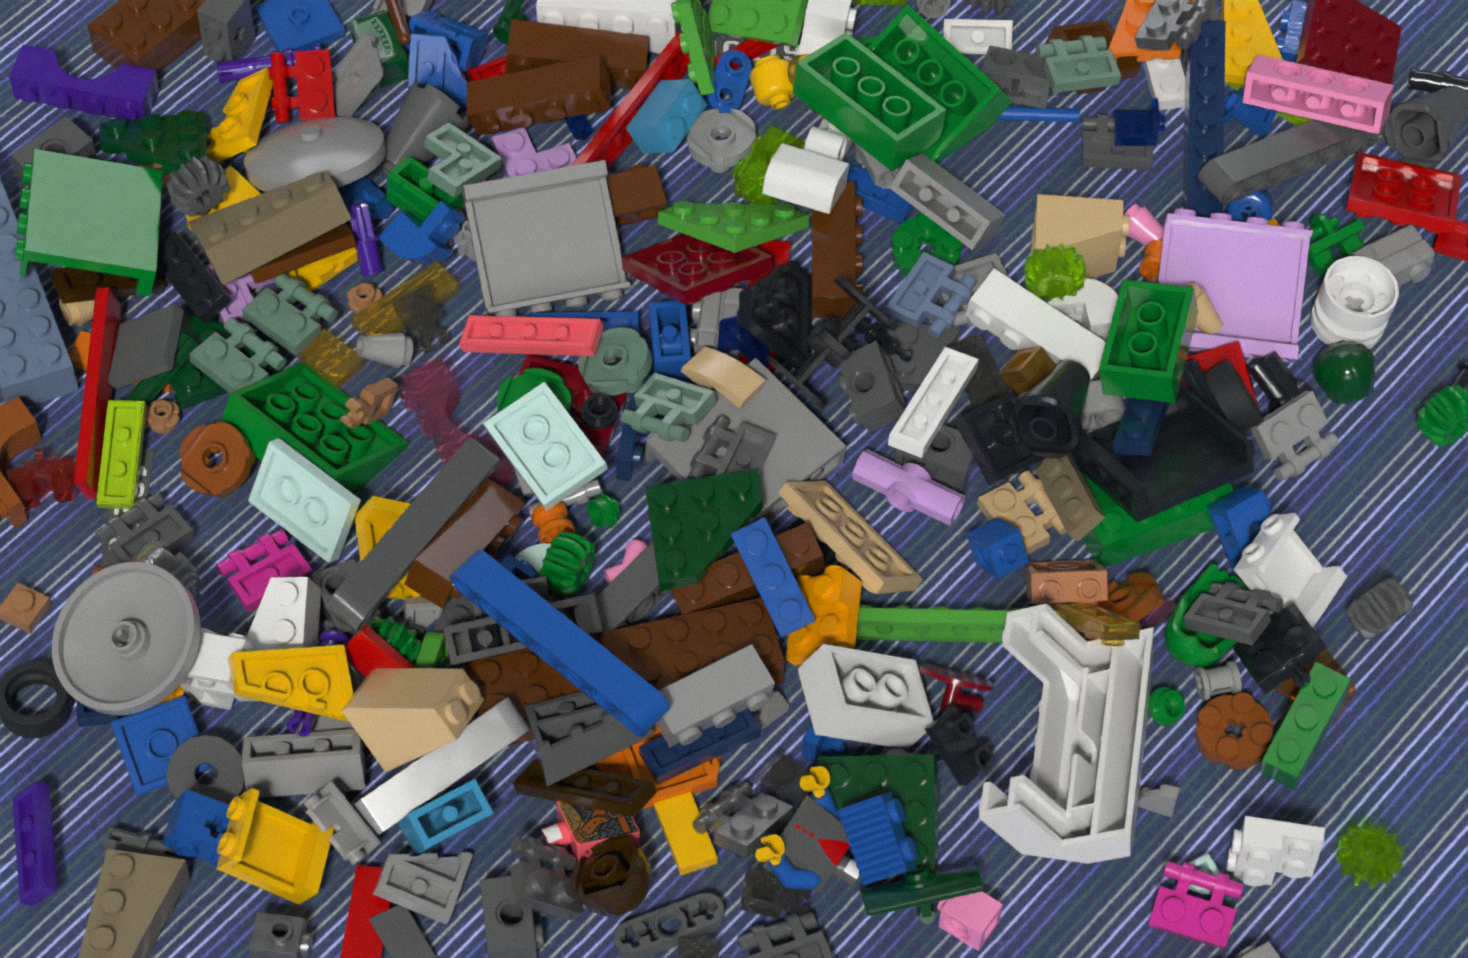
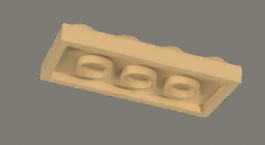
M826 480L785 482L778 492L787 503V509L793 515L809 523L815 538L823 543H827L836 553V559L845 567L851 568L861 578L862 586L874 594L915 591L922 582L923 578Z

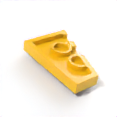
M1221 0V21H1226L1225 83L1245 85L1247 71L1258 54L1281 60L1283 58L1259 0Z
M267 67L239 80L222 110L226 114L225 119L218 127L212 128L207 136V139L211 142L208 147V158L219 163L241 152L246 153L250 148L257 145L273 86V81L269 79Z
M344 645L232 652L228 657L234 695L349 722L341 711L353 695Z

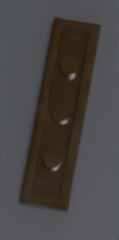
M535 759L513 782L517 794L552 801L559 800L562 803L634 817L657 793L653 781L586 768L547 786L538 759Z

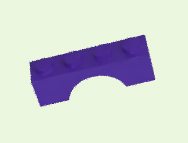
M22 45L9 75L14 98L25 102L53 105L60 109L68 108L84 111L91 115H104L125 120L141 119L143 116L151 114L160 92L156 70L121 64L115 71L104 77L80 79L67 74L59 66L56 51Z

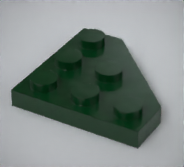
M184 110L176 115L160 116L158 114H149L136 120L114 118L106 123H99V139L102 152L112 155L120 151L126 153V158L129 161L147 167L152 162L162 165L163 172L168 174L178 171L181 168L180 163L184 165L189 163L193 156L198 160L204 156L208 157L204 111Z
M183 312L179 335L180 333H186L196 341L198 346L215 332L226 340L232 336V334L224 329V324L214 321L205 324L197 316ZM255 334L264 342L269 341L267 337ZM247 346L240 350L249 359L255 355ZM190 357L168 382L170 390L181 410L229 393L192 364ZM267 365L263 369L268 373V377L282 371V369L277 371L271 365Z
M757 468L645 486L660 591L699 585L708 574L707 569L718 556L722 557L733 545L734 542L730 534L743 528L751 517L755 519L764 508Z
M937 755L818 757V766L825 767L830 774V783L826 788L829 789L837 809L891 792L893 799L897 798L903 806L905 820L901 823L906 837L910 836L915 842L918 852V858L914 860L916 867H926L929 869V872L938 873ZM907 871L899 873V875H904Z

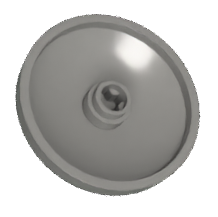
M353 117L317 118L291 124L258 140L256 146L247 151L244 165L249 182L254 187L265 192L326 170L338 188L364 177L380 165L386 155V144L382 130L367 120Z
M125 562L100 570L77 587L64 604L56 621L52 638V660L59 681L74 699L86 707L103 714L129 715L153 707L167 698L182 683L193 665L201 636L198 607L187 587L171 573L156 565L144 562Z

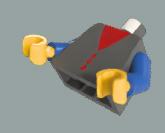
M823 766L811 767L810 773L812 775L802 776L799 782L803 790L813 792L811 797L808 795L805 797L780 836L772 834L761 838V843L765 847L757 849L755 857L758 861L765 862L762 867L774 873L781 884L787 889L822 892L832 875L853 887L860 876L859 870L856 867V861L846 856L850 848L849 840L846 837L844 824L841 822V816L838 814L836 804L829 789L826 788L830 783V774Z

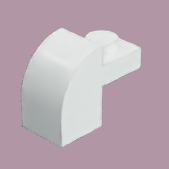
M1081 278L1078 280L1077 291H1059L1054 294L1046 295L1045 302L1076 323H1081L1082 327L1106 342L1118 295L1103 282Z

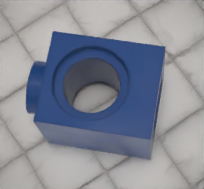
M999 518L967 533L976 566L997 579L1030 563L1020 530Z

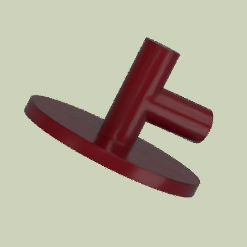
M920 664L919 672L947 682L938 718L947 707L951 706L974 712L982 710L983 698L960 693L962 687L981 691H993L994 683L963 671L932 664Z

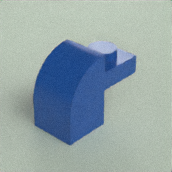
M442 201L439 202L424 222L415 216L400 211L379 238L394 254L423 266L437 265L447 260L453 254L445 243L458 233L460 225L466 219V216L458 208Z

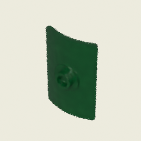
M974 864L938 873H931L926 867L915 868L905 873L906 878L901 881L859 890L867 916L917 906L916 911L920 921L923 924H931L935 920V913L930 903L983 891V883L979 871Z

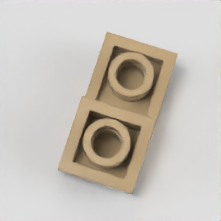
M708 347L702 348L681 369V372L698 386L709 390L716 389L739 409L763 388L766 381L738 360Z

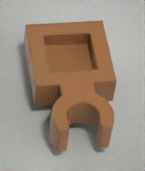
M387 377L375 384L367 385L360 393L359 399L352 397L345 403V406L351 411L342 416L340 421L353 429L361 423L368 425L388 415L398 384Z

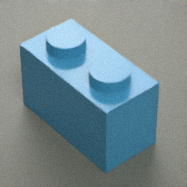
M691 79L660 80L628 124L626 130L643 154L673 153L703 112L707 103Z
M473 779L408 813L398 822V825L415 856H419L483 823L494 812L476 779Z

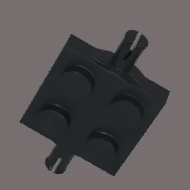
M1293 602L1285 609H1282L1280 613H1275L1272 616L1271 622L1253 646L1240 643L1233 650L1257 685L1267 694L1280 683L1291 678L1298 687L1306 686L1301 678L1309 684L1311 677L1304 668L1315 656L1325 650L1327 646Z

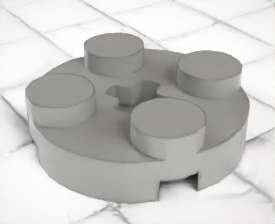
M719 108L701 113L687 135L688 151L692 158L704 166H709L713 172L723 173L754 154L757 150L755 125L753 120L742 111L730 109L731 113H719ZM720 136L721 138L728 137L727 139L721 141L715 139V137Z

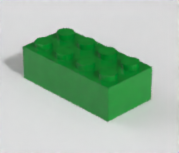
M847 32L797 62L792 93L890 171H894L903 165L907 159L917 156L941 140L946 109Z

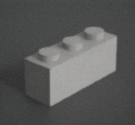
M925 154L907 159L889 187L971 250L988 244L1006 214Z
M751 644L659 690L669 703L670 710L656 725L669 748L678 743H681L682 746L688 745L700 738L702 731L714 725L716 728L728 725L736 718L737 713L747 708L750 711H755L766 705L770 701L769 697L772 695L775 682Z
M355 729L311 732L307 736H298L299 733L244 737L242 768L246 790L250 788L259 790L258 798L319 793L331 781L339 791L347 792L364 790L366 788L363 740Z

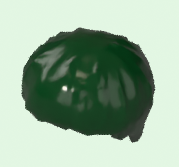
M1355 341L1334 343L1325 347L1317 354L1313 364V377L1332 402L1338 404L1354 403L1364 399L1373 391L1376 360L1372 352L1363 344L1356 343Z

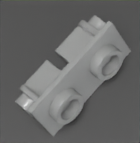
M332 781L319 793L314 794L304 802L308 809L306 814L312 818L323 833L333 826L336 833L328 840L345 862L349 860L352 865H355L381 843L371 828L351 806L345 795L339 791Z

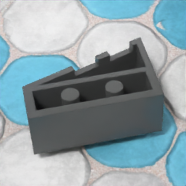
M582 691L524 706L533 747L547 786L653 735L652 728L643 737L635 735Z

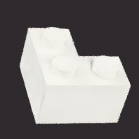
M852 0L808 1L794 73L796 72L797 62L847 32L853 36V31L849 30H853L857 10L851 9Z
M201 628L196 658L179 686L199 705L230 710L235 699L234 697H245L234 695L228 657L232 652L256 651L251 645V640L236 633H231L228 637L217 635L211 630Z

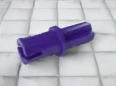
M367 203L353 204L348 207V212L352 218L350 222L356 242L361 276L383 272L376 241L380 238L379 235H375L369 205Z

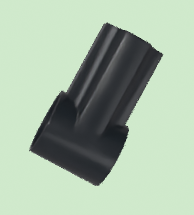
M1275 350L1258 360L1248 369L1271 401L1269 403L1270 413L1304 391H1313L1305 382L1296 380Z

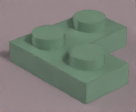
M450 122L433 131L425 138L424 148L442 159L441 162L429 169L427 180L453 198L462 193L464 185L478 183L500 169L502 157Z

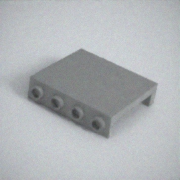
M605 160L463 186L462 195L486 316H517L516 312L529 309L531 313H547L553 310L552 305L566 303L567 308L587 305L588 298L601 296L602 302L623 298L622 292L628 291L630 282L626 281L625 272L622 270V256L606 180L608 172Z
M757 358L746 366L766 381L763 388L741 409L719 391L713 389L712 391L715 393L717 402L697 426L686 422L681 425L690 431L686 442L662 440L658 437V434L653 432L650 433L646 440L645 459L650 462L656 457L679 481L688 480L687 476L691 470L690 462L694 454L700 452L705 442L703 435L707 427L712 426L718 416L729 420L730 424L727 431L736 433L742 422L775 435L772 449L759 474L764 508L755 519L751 517L744 527L764 517L767 522L772 520L787 508V503L778 494L785 482L822 481L843 464L846 445ZM724 447L718 448L714 457L723 460L727 449Z

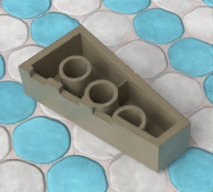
M326 170L190 220L188 223L222 285H225L352 218L335 183Z
M107 849L78 958H146L150 956L165 922H169L175 911L174 905L180 894L186 891L191 881L186 860Z

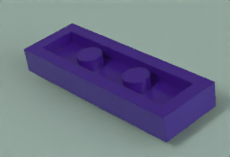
M37 781L12 798L19 900L21 904L32 907L57 891L54 856L55 842L52 830V805L50 803L49 785Z

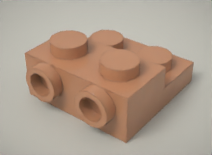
M1096 559L1030 562L1022 566V578L1027 583V599L1032 604H1037V606L1047 604L1052 609L1060 608L1061 602H1075V607L1090 608L1098 606V601L1108 600L1107 570Z

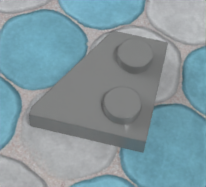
M460 852L458 857H438L437 853H422L419 856L389 854L384 862L373 895L447 924L454 910L473 854Z

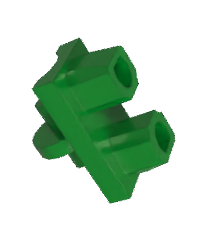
M1319 213L1310 220V230H1313L1310 241L1315 238L1318 241L1309 245L1307 263H1310L1319 277L1326 275L1328 268L1337 261L1332 253L1333 249L1338 247L1345 258L1351 256L1352 252L1365 246L1359 235L1365 229L1360 219L1334 232V229L1340 226V222L1336 217L1328 219L1325 215Z

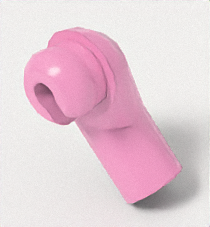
M634 539L626 544V552L622 563L604 569V576L608 585L647 547L646 543Z

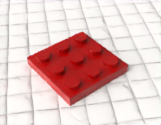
M1358 152L1346 210L1352 211L1360 217L1370 218L1375 216L1388 219L1396 225L1404 226L1410 224L1424 227L1425 230L1432 233L1446 232L1452 234L1456 221L1462 175Z

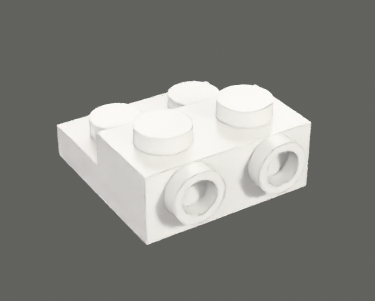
M1245 816L1242 829H1234L1232 845L1228 850L1226 871L1233 872L1232 880L1242 881L1249 886H1272L1276 872L1283 873L1290 878L1312 877L1324 843L1325 828Z

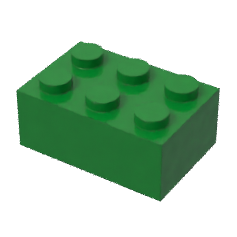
M1122 280L1099 366L1103 394L1176 403L1198 316L1195 288Z

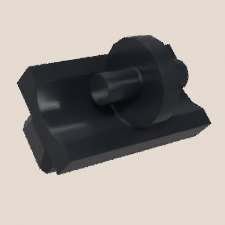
M955 706L947 707L939 718L924 729L935 745L930 754L937 755V761L944 760L959 786H965L980 772L985 770L994 761L995 756L988 746L978 745L973 737L975 724L969 714H959Z

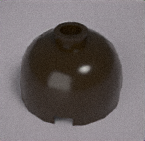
M611 837L597 843L590 849L594 855L585 863L581 858L576 863L570 877L571 889L580 901L594 913L607 917L626 914L636 909L647 896L652 884L651 865L636 843H632L628 837Z

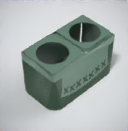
M386 10L350 20L349 28L353 46L362 34L375 37L376 41L372 46L378 49L380 63L383 66V76L379 84L375 85L374 91L408 79L409 64L402 44L398 41L395 29Z

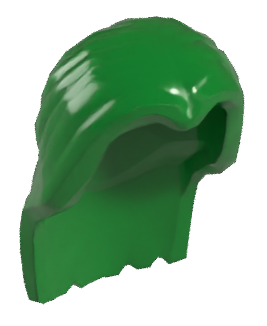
M1212 563L1180 598L1168 620L1164 634L1165 646L1169 654L1178 662L1193 668L1200 666L1205 668L1217 662L1237 642L1186 629L1183 619L1185 614L1201 593L1210 595L1209 589L1213 582L1221 584L1233 582L1240 584L1242 589L1249 590L1247 585L1236 576L1229 577L1228 573L1224 570L1219 572L1218 566Z

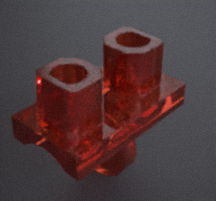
M42 448L34 449L36 460L21 462L22 467L6 470L9 485L22 501L24 510L37 508L41 504L39 498L41 493L53 491L55 501L60 503L75 499L74 457L59 459V456L56 455L44 458Z

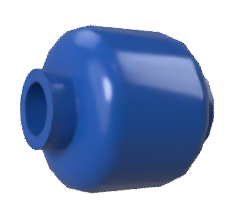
M1266 189L1262 191L1253 190V194L1227 204V214L1232 216V221L1246 222L1248 217L1263 218L1269 221L1274 212V201L1271 194Z

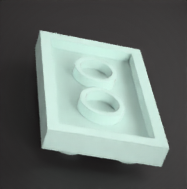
M545 382L483 423L492 439L546 511L608 469L606 462Z
M280 438L270 441L267 446L248 501L325 561L331 563L340 557L361 500Z

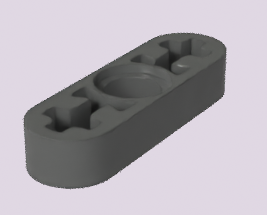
M701 893L623 922L614 933L615 951L620 958H647L714 933L722 926L724 921L723 902L714 894ZM706 907L708 912L713 911V918L707 920L704 915H700V908ZM684 913H688L689 920L692 919V927L690 928L687 927V918ZM673 919L680 924L681 928L678 933L668 936L659 931L658 925L663 920ZM647 927H651L653 942L650 941V934L647 935ZM632 935L634 939H639V946L632 948L630 943H626V936Z

